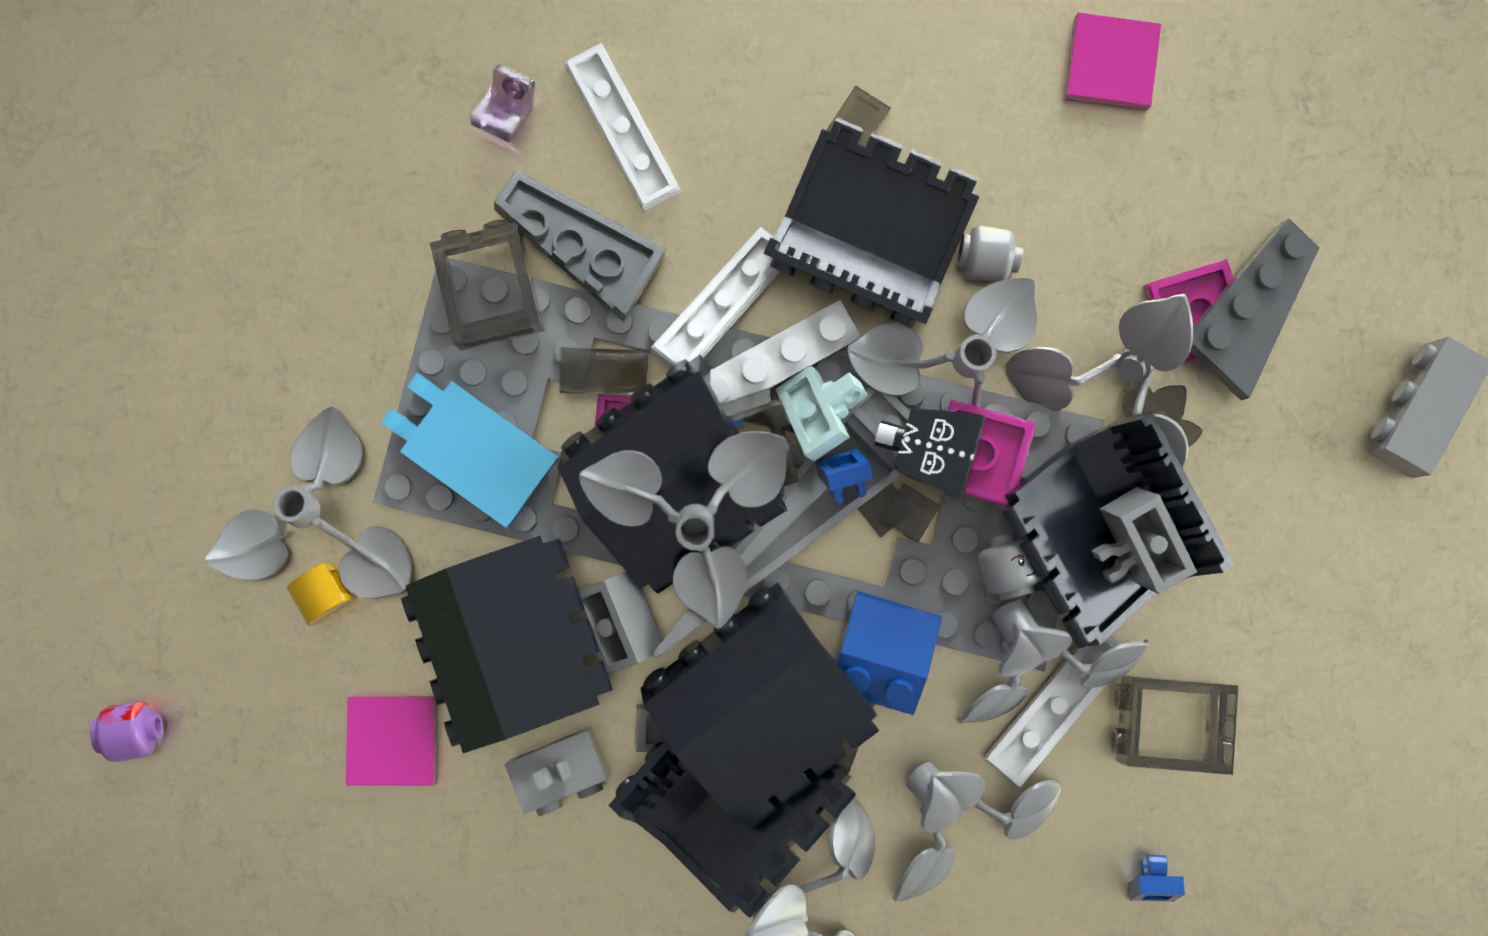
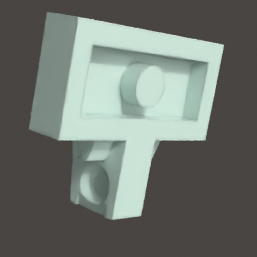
M811 365L776 388V392L805 456L812 461H816L850 438L841 419H844L849 414L848 409H852L868 396L862 383L852 376L851 373H847L836 382L831 380L824 383L819 372Z

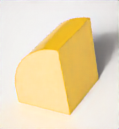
M322 562L296 578L287 586L288 592L308 626L313 625L354 601L351 593L342 584L340 574L334 563Z

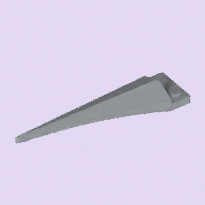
M868 386L865 389L868 396L852 409H848L849 414L844 419H841L850 438L819 458L822 459L857 448L870 462L873 479L864 481L867 488L866 496L860 498L855 492L853 484L843 488L842 496L844 503L838 504L831 496L828 487L819 478L815 461L807 457L784 487L785 496L781 499L784 501L787 511L763 527L755 523L753 526L755 532L744 538L735 549L744 560L747 570L744 593L902 476V474L894 469L898 452L875 446L877 431L882 420L906 427L910 411L895 396L881 394ZM688 608L657 647L654 657L661 656L707 620Z

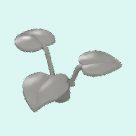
M1029 278L1006 279L977 291L967 302L963 316L966 328L977 335L966 338L955 351H948L944 355L928 360H920L923 353V344L918 334L904 324L886 323L871 329L860 339L848 346L847 355L851 366L859 378L873 390L888 396H901L913 392L918 387L920 382L919 368L926 369L946 362H952L958 374L966 378H974L975 383L971 405L980 407L982 386L986 380L984 371L995 361L996 351L1002 353L1018 351L1025 347L1035 334L1037 311L1034 280ZM992 404L985 408L1014 416L1010 410L1000 404Z
M1178 294L1164 299L1143 301L1131 306L1122 315L1119 322V335L1123 345L1126 347L1125 351L1122 354H1115L1110 360L1081 376L1072 377L1074 372L1073 360L1064 352L1051 347H1034L1016 353L1006 363V372L1025 401L1041 404L1051 411H1059L1071 403L1074 397L1072 385L1079 386L1117 366L1124 379L1130 382H1139L1140 386L1133 415L1141 414L1148 386L1152 382L1150 377L1154 369L1165 372L1174 370L1183 364L1190 353L1193 340V320L1186 294ZM1154 414L1183 468L1189 448L1186 434L1176 421L1164 415Z
M334 407L325 409L312 419L297 438L291 451L290 466L293 475L301 481L314 482L308 485L301 483L299 487L289 486L280 490L273 502L275 518L264 511L256 509L246 510L234 516L223 528L215 545L204 558L207 565L228 577L245 581L267 579L275 575L287 561L288 552L280 540L287 535V523L297 528H307L315 525L352 549L342 557L339 565L341 582L352 594L364 599H378L402 594L406 591L405 586L410 584L412 576V565L408 550L403 541L392 531L383 527L372 526L362 532L356 543L319 518L320 504L314 496L310 495V492L319 490L323 485V481L333 485H339L348 481L358 471L363 454L358 436Z
M762 431L743 432L728 437L714 449L708 463L710 475L722 485L717 489L709 505L705 507L700 504H691L684 507L680 513L675 512L664 498L655 495L661 487V472L653 459L638 451L625 450L613 453L582 470L579 480L583 491L594 507L609 520L624 526L643 525L651 517L653 503L657 504L665 512L670 522L676 523V536L680 544L687 549L702 551V553H688L680 559L673 573L675 592L689 609L719 629L732 617L741 602L746 587L747 570L744 560L734 548L721 546L710 552L709 544L714 536L713 515L717 512L720 501L728 491L734 502L744 507H760L773 500L781 490L785 480L788 442L781 436Z
M1023 600L1008 602L997 609L992 618L1005 639L1001 646L1006 654L999 664L998 671L1002 676L1010 678L1006 685L995 686L983 693L961 717H957L959 724L984 722L1010 712L1024 700L1028 693L1025 685H1019V675L1025 674L1039 664L1059 655L1080 674L1085 675L1080 680L1083 687L1093 688L1107 685L1128 673L1141 660L1150 643L1145 639L1144 642L1136 641L1120 644L1100 655L1092 664H1083L1067 650L1072 643V638L1068 633L1045 628L1042 622L1036 623Z
M930 762L917 767L908 777L906 787L923 805L919 810L922 814L921 826L926 832L933 834L935 844L933 848L920 852L909 864L892 899L897 902L916 898L934 889L947 877L954 865L956 853L951 848H945L946 843L941 831L950 827L965 811L973 806L1000 823L1007 824L1004 835L1008 839H1019L1037 830L1047 820L1057 804L1062 783L1055 780H1046L1034 784L1016 800L1010 813H1000L980 800L986 789V781L980 775L959 771L940 772Z
M853 798L840 815L834 818L830 828V853L834 863L839 866L838 871L799 887L796 885L780 887L755 912L753 922L745 936H824L807 930L805 923L808 917L804 894L843 880L847 877L848 873L853 879H863L868 873L874 857L875 841L872 825L865 810L856 799ZM840 930L835 934V936H855L847 930Z

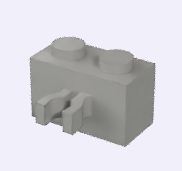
M1136 487L1100 508L1116 543L1103 544L1092 550V553L1100 561H1104L1112 555L1118 556L1115 559L1114 565L1102 572L1106 580L1114 583L1121 579L1130 569L1137 584L1157 594H1161L1197 572L1160 495Z
M627 572L605 579L579 591L585 608L579 614L582 620L589 619L600 652L596 653L599 661L603 660L608 675L654 656L655 650L663 639L643 590Z
M591 726L515 757L504 764L523 813L526 814L536 810L538 816L559 809L563 806L561 799L577 793L579 799H583L604 789L601 782L606 781L610 776Z

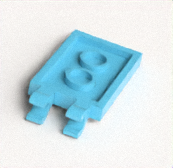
M416 373L407 387L431 403L433 407L419 426L392 408L382 419L381 423L407 440L400 450L403 455L502 526L509 529L557 463L559 457L453 381L443 391L428 379Z

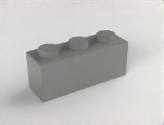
M1450 337L1425 343L1418 350L1412 361V364L1416 367L1410 378L1404 380L1397 387L1392 396V402L1395 403L1388 417H1383L1377 423L1371 434L1374 442L1368 453L1412 478L1432 475L1488 374L1487 358Z

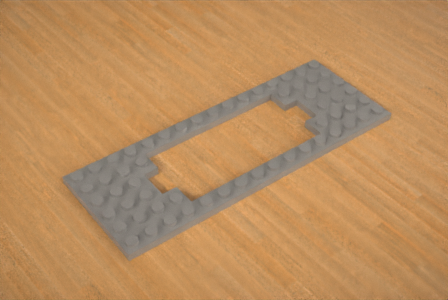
M439 255L398 412L419 426L433 407L431 403L407 387L415 374L419 373L443 391L453 381L535 440L549 382L553 381L583 389L595 340L652 354V345L680 315L635 304L625 322H623L589 292ZM730 327L703 359L711 369H714L771 337ZM834 354L812 366L819 372L824 383L831 380L836 382L847 373H851L852 376L862 383L864 389L868 387L855 373L848 356ZM920 375L919 385L913 392L895 397L909 411H911V408L947 411L951 399L971 404L974 388ZM982 390L980 407L986 408L992 404H1000L1010 410L1014 417L1037 423L1020 482L1063 447L1103 427L1104 420L1065 410L1051 411L1041 404ZM392 431L373 503L522 541L540 535L544 544L560 538L566 552L620 565L581 520L576 509L553 504L561 475L558 470L559 460L508 529L403 455L400 450L407 440ZM549 450L560 459L561 452ZM942 494L930 545L901 537L896 538L885 587L786 562L743 594V596L751 598L761 588L766 586L771 588L779 582L788 593L797 610L847 622L857 591L942 616L936 645L999 661L1006 654L1001 646L1005 639L992 616L1001 606L1014 600H1023L1035 622H1042L1044 627L1055 630L1058 613L1041 585V582L1048 574L1043 575L1041 580L1033 585L1035 592L1000 601L998 594L994 595L986 591L977 557L981 551L990 548L988 539L1013 532L1000 511L1003 508L1002 506L965 495L962 502ZM1025 535V536H1023V537L1015 538V539H1016V541H1018V540H1025V539L1027 538V536ZM1047 661L1039 664L1034 669L1045 672Z

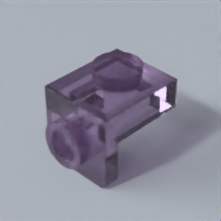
M498 64L493 71L492 87L472 112L471 125L509 143L533 110L535 81L520 72Z

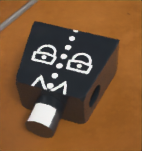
M911 408L906 427L883 420L880 422L875 446L898 452L894 467L898 473L963 502L986 422L985 415Z

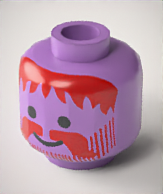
M142 701L109 705L99 712L97 719H94L90 726V740L94 751L111 762L145 758L154 751L157 740L163 736L161 716L158 713L154 714L149 705Z

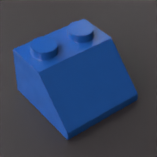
M857 591L834 659L868 702L914 716L928 678L942 616Z

